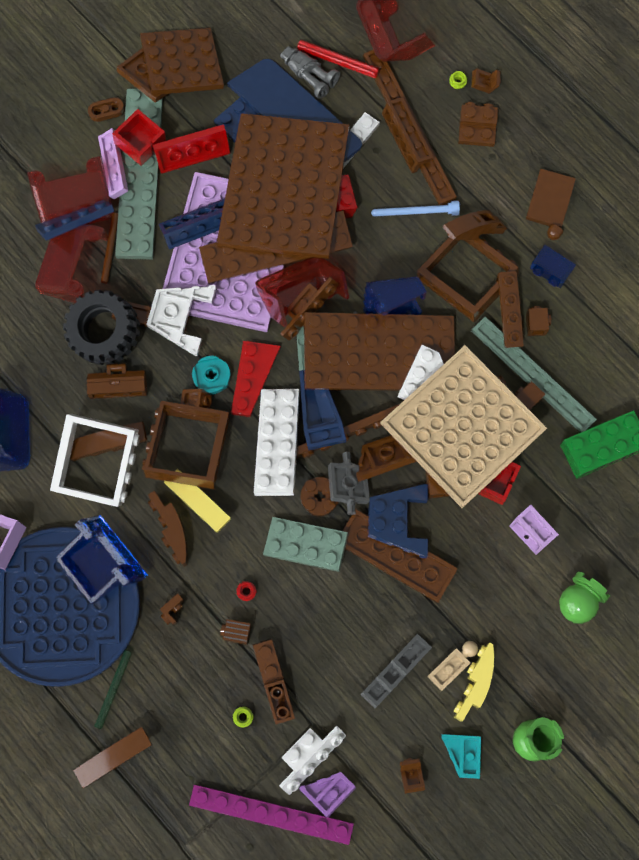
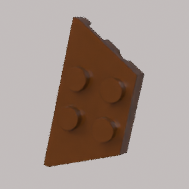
M391 435L362 445L359 471L356 473L357 480L360 482L417 461Z

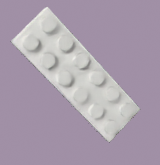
M299 389L261 390L254 482L255 496L294 495Z

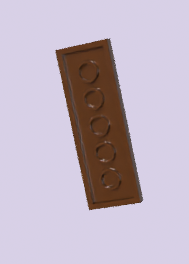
M355 509L356 514L351 516L343 529V532H348L345 549L438 603L458 568L429 551L427 558H421L415 553H408L403 551L402 548L394 545L390 546L368 537V516Z

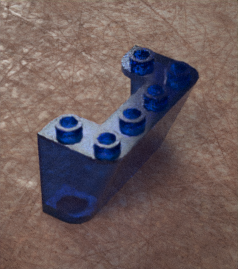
M417 276L366 282L363 311L365 314H382L383 316L387 314L421 315L422 310L415 298L420 296L422 300L425 299L427 291Z

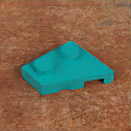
M442 734V740L445 743L460 778L480 779L481 737Z

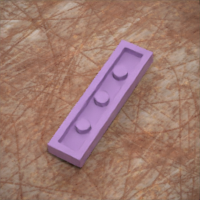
M111 128L98 136L109 197L116 199L128 192L121 151L114 144L112 133L115 130Z

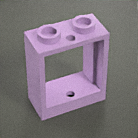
M532 505L526 508L510 524L511 529L536 555L559 535Z
M0 515V527L9 529L0 548V568L5 570L26 527L15 519Z

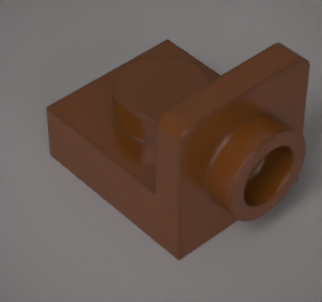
M183 389L180 404L210 409L212 395L203 389Z
M178 593L160 609L163 613L161 618L168 625L170 623L174 626L177 624L170 614L172 612L174 614L183 607L182 603L184 600Z

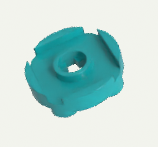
M216 356L201 358L192 371L195 386L209 394H216L226 389L231 377L228 364ZM209 371L217 373L214 379L206 377V375L209 374Z

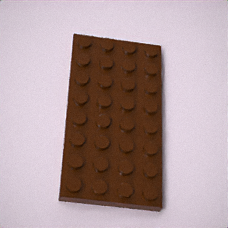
M305 312V389L400 391L421 345L439 352L443 364L455 355L454 316Z

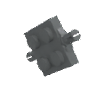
M350 452L342 453L343 463L330 462L328 465L330 500L346 503L347 514L354 515L356 514V503L368 504L370 501L368 479L358 482L356 473L359 471V465L351 463Z

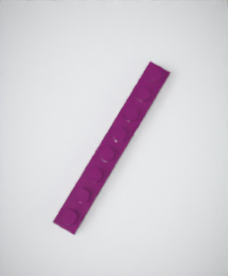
M194 785L189 806L347 845L350 843L354 825L353 823L199 785Z

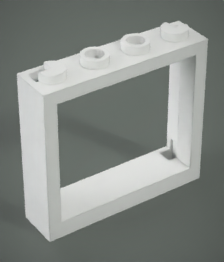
M67 414L50 491L116 507L121 506L122 503H125V498L127 497L126 485L131 481L132 473L129 471L136 459L134 449L140 441L139 430L75 414ZM77 423L128 435L114 498L64 486Z

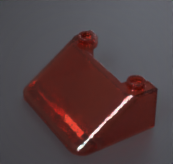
M100 156L93 157L87 161V173L46 182L43 173L40 171L27 172L41 223L92 206L101 200L112 204ZM109 213L84 225L108 220L112 217V213Z
M81 225L51 238L35 283L37 291L41 294L73 303L77 302L76 298L79 296L83 298L84 288L82 284L72 278L85 240L91 242L98 241L99 239L108 240V235L104 228L94 225Z

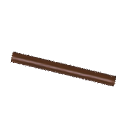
M112 213L101 277V283L108 284L117 232L118 213Z

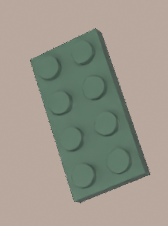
M272 517L263 555L340 572L348 532Z

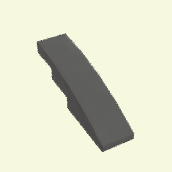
M417 634L360 695L376 708L432 647Z

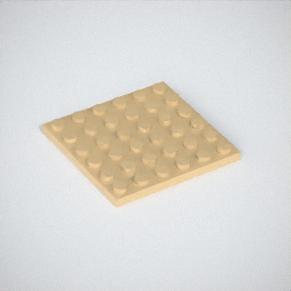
M466 345L380 423L461 508L468 504L547 429Z

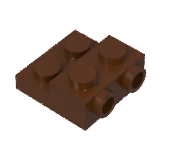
M467 102L465 105H462L458 144L494 147L498 107H494L493 104L489 103L483 106H476L474 102Z

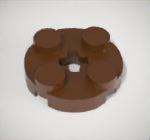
M316 477L308 480L301 490V503L311 515L326 516L338 505V502L330 500L329 479ZM318 492H322V495L326 496L322 498L321 502L314 498V495H317Z

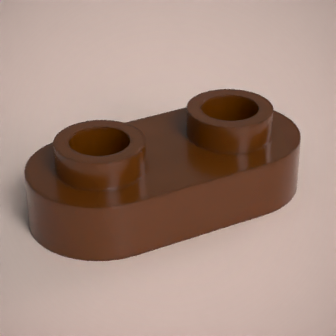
M119 98L94 102L88 107L89 117L95 122L119 117L124 112L123 102Z

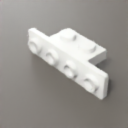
M336 726L322 740L310 728L282 756V759L294 770L280 784V787L288 795L296 791L300 784L314 772V769L327 759L329 753L342 743L346 737L343 731Z

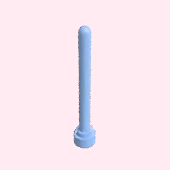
M451 201L447 205L373 209L371 214L372 216L448 212L452 216H457L460 214L459 201Z

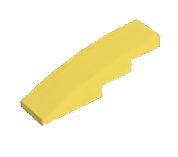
M164 482L216 533L231 520L197 486Z

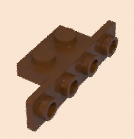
M517 272L498 273L504 347H523Z
M329 277L319 290L309 283L285 310L292 318V321L280 334L289 341L296 337L304 325V313H315L323 306L324 301L335 293L339 283Z

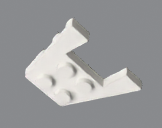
M216 286L157 289L147 321V327L194 356H198L202 339L183 333L192 301L198 300L212 304Z

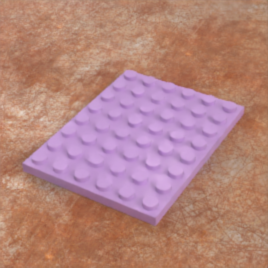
M195 172L183 214L224 199L228 179ZM219 231L173 249L163 289L216 286L212 304L193 300L189 312L190 316L268 332L284 265L208 284L199 247L216 243Z

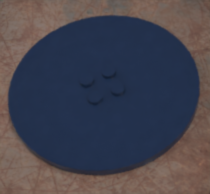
M71 527L49 528L20 539L6 569L0 568V663L5 668L28 682L44 686L62 687L88 681L106 671L120 658L130 644L138 624L140 596L135 575L129 563L117 548L99 535Z

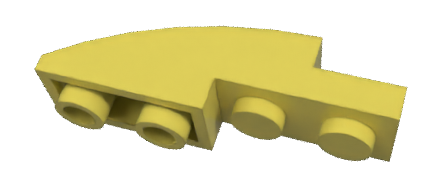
M488 643L486 646L482 645L477 653L479 656L476 663L472 662L467 670V673H469L467 679L474 682V684L467 686L464 692L466 695L464 701H459L454 709L456 713L454 718L460 722L465 719L472 705L480 708L486 698L494 668V648L491 643Z

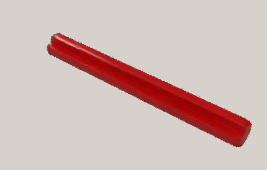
M300 40L297 46L299 51L373 78L378 76L379 69L375 66L304 40Z

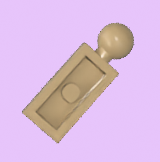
M473 641L465 642L462 652L456 648L427 677L442 691L470 664L466 658L477 654V644Z

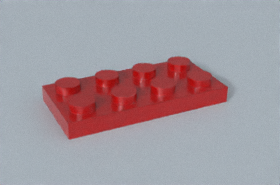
M224 124L153 145L161 174L230 154Z

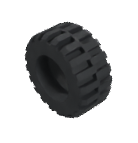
M98 289L94 291V294L88 291L85 293V297L79 296L76 298L77 302L74 305L71 303L69 306L71 310L64 317L67 322L63 324V330L67 332L64 334L65 340L69 342L68 346L71 350L75 351V354L91 363L104 365V363L114 364V360L120 362L124 359L123 355H129L132 352L130 348L136 346L137 341L135 338L140 336V331L137 329L140 326V321L136 318V311L125 299L118 294H114L112 291ZM103 312H112L116 318L114 333L108 340L102 343H92L88 336L91 321Z

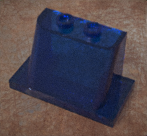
M101 515L79 520L75 526L81 533L56 557L57 561L64 568L66 575L75 582L78 590L85 595L91 604L97 603L119 584L125 587L142 581L148 576Z

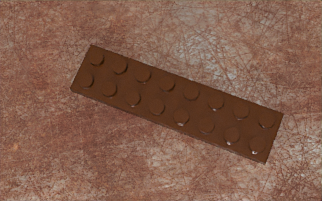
M344 211L336 212L330 253L353 247ZM217 242L199 247L208 284L314 258L219 247Z

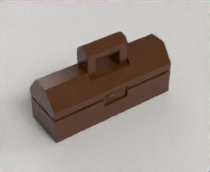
M126 363L107 364V373L87 374V395L90 399L147 396L145 370L127 371ZM122 371V374H112V372Z

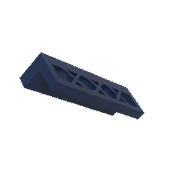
M225 198L159 223L169 250L219 231L223 208H219L224 206Z

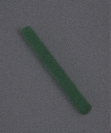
M125 650L94 725L98 729L103 727L132 652Z

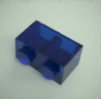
M544 245L532 262L530 269L535 275L547 279L552 286L561 289L573 272L576 264Z

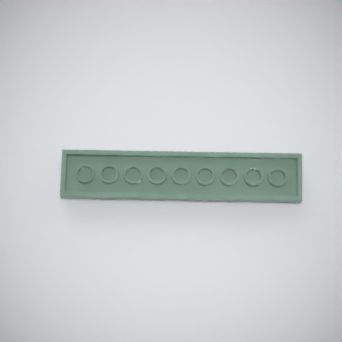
M127 89L125 120L139 109L161 128L163 98L155 103L139 89ZM123 151L122 161L128 192L119 196L115 256L116 259H153L159 165L153 151L152 156L142 166Z

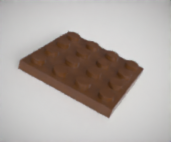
M211 28L140 33L152 94L223 89L224 83Z

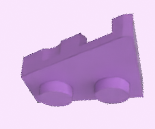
M339 772L307 786L303 785L299 789L328 818L356 787Z

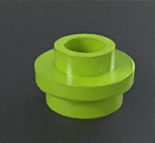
M456 71L450 76L449 83L455 89H462L467 84V77L463 72Z
M239 707L233 714V721L239 727H247L253 721V713L247 707ZM245 713L247 719L241 721L239 718L240 714Z

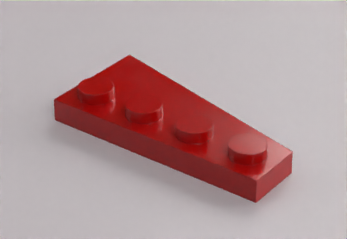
M243 341L231 410L232 415L251 417L268 374L281 349L280 346Z

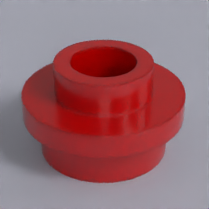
M244 581L237 587V596L242 601H250L256 595V587L253 583ZM245 588L250 589V593L248 595L243 594V590Z

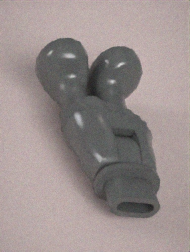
M288 46L280 55L285 60V64L289 66L298 78H304L315 89L314 94L319 99L325 97L329 92V87L332 89L339 80L340 72L333 69L329 73L321 68V63L307 54L298 51L296 48L293 49ZM312 73L316 74V75H317L320 79H322L324 82H320L319 80H317V79H316L314 76H312L311 74H312Z

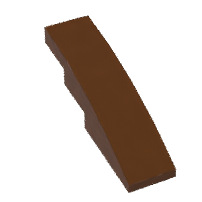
M144 422L124 425L125 427L139 430V443L147 441ZM104 430L74 439L70 460L76 461L90 455L97 456L109 451L115 452L124 449L128 435Z
M141 727L73 771L82 788H85L153 744L144 728Z

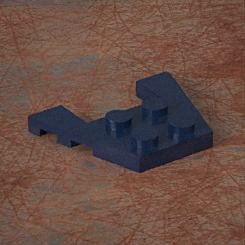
M428 484L370 497L368 537L390 546H397L408 553H415L421 558H427L428 539L407 538V502L427 503Z

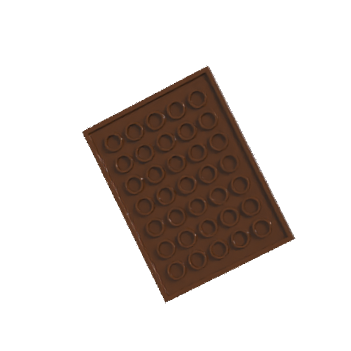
M241 113L218 232L217 246L329 259L349 124Z

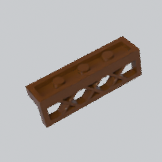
M401 97L387 101L382 115L411 173H415L421 164L431 162L434 156L404 98Z

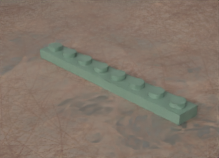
M486 317L472 329L471 332L527 384L532 381L545 393L543 398L580 433L586 431L597 420L519 347L505 348L503 333Z

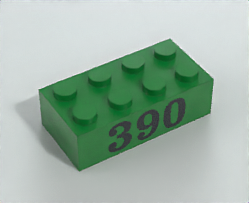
M634 411L564 439L560 446L576 479L639 453V420Z

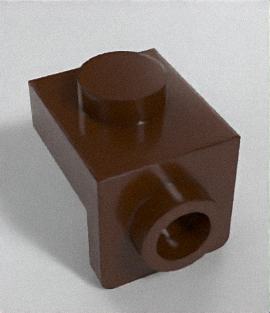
M477 68L472 71V88L490 94L499 87L501 83L499 70H495L492 74Z
M408 758L400 762V772L405 794L424 791L425 784L420 759Z

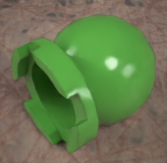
M582 572L576 573L573 577L575 585L566 588L559 600L560 611L564 617L577 624L589 622L594 618L599 610V602L605 603L610 597L609 594H605L607 590L593 578L590 581L583 577L585 574Z
M540 717L522 722L516 728L513 735V745L515 751L524 759L529 761L550 760L561 753L562 749L560 748L564 735L556 721Z

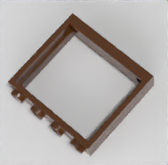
M448 238L417 270V278L467 318L475 322L499 297V284L497 282L474 306L433 275L430 271L460 241ZM482 238L464 240L506 272L516 271L518 276V265L513 260L505 258L498 249L490 247L486 240Z
M161 401L159 408L155 410L154 417L156 422L152 424L150 430L151 442L148 441L146 446L147 459H143L142 470H144L145 478L214 489L229 424V412ZM167 415L218 424L206 477L154 468Z

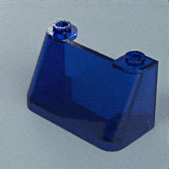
M0 388V471L21 470L26 468L30 461L29 403L23 395Z

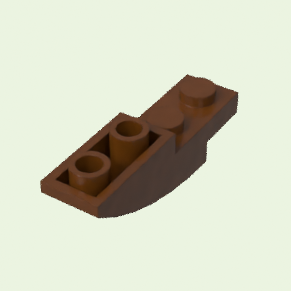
M489 210L460 216L443 226L448 237L453 240H477L480 234H503L507 229L498 217L494 216Z
M155 491L148 494L151 499L148 501V504L153 512L157 510L161 515L158 517V520L162 526H168V528L161 531L164 535L161 539L167 548L171 546L175 552L172 554V557L176 563H181L185 567L188 562V548L181 520L172 503L164 507Z
M272 639L253 644L275 724L295 719Z

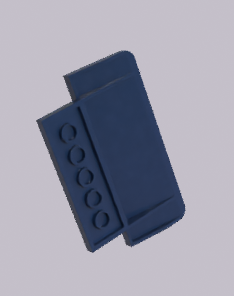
M271 59L261 60L227 82L228 87L240 98L214 119V123L217 126L224 124L226 135L234 142H236L241 113L343 124ZM350 129L344 163L362 147L361 140Z

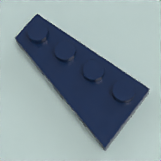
M101 200L92 206L36 224L35 227L38 233L47 241L112 213L114 209L108 201Z

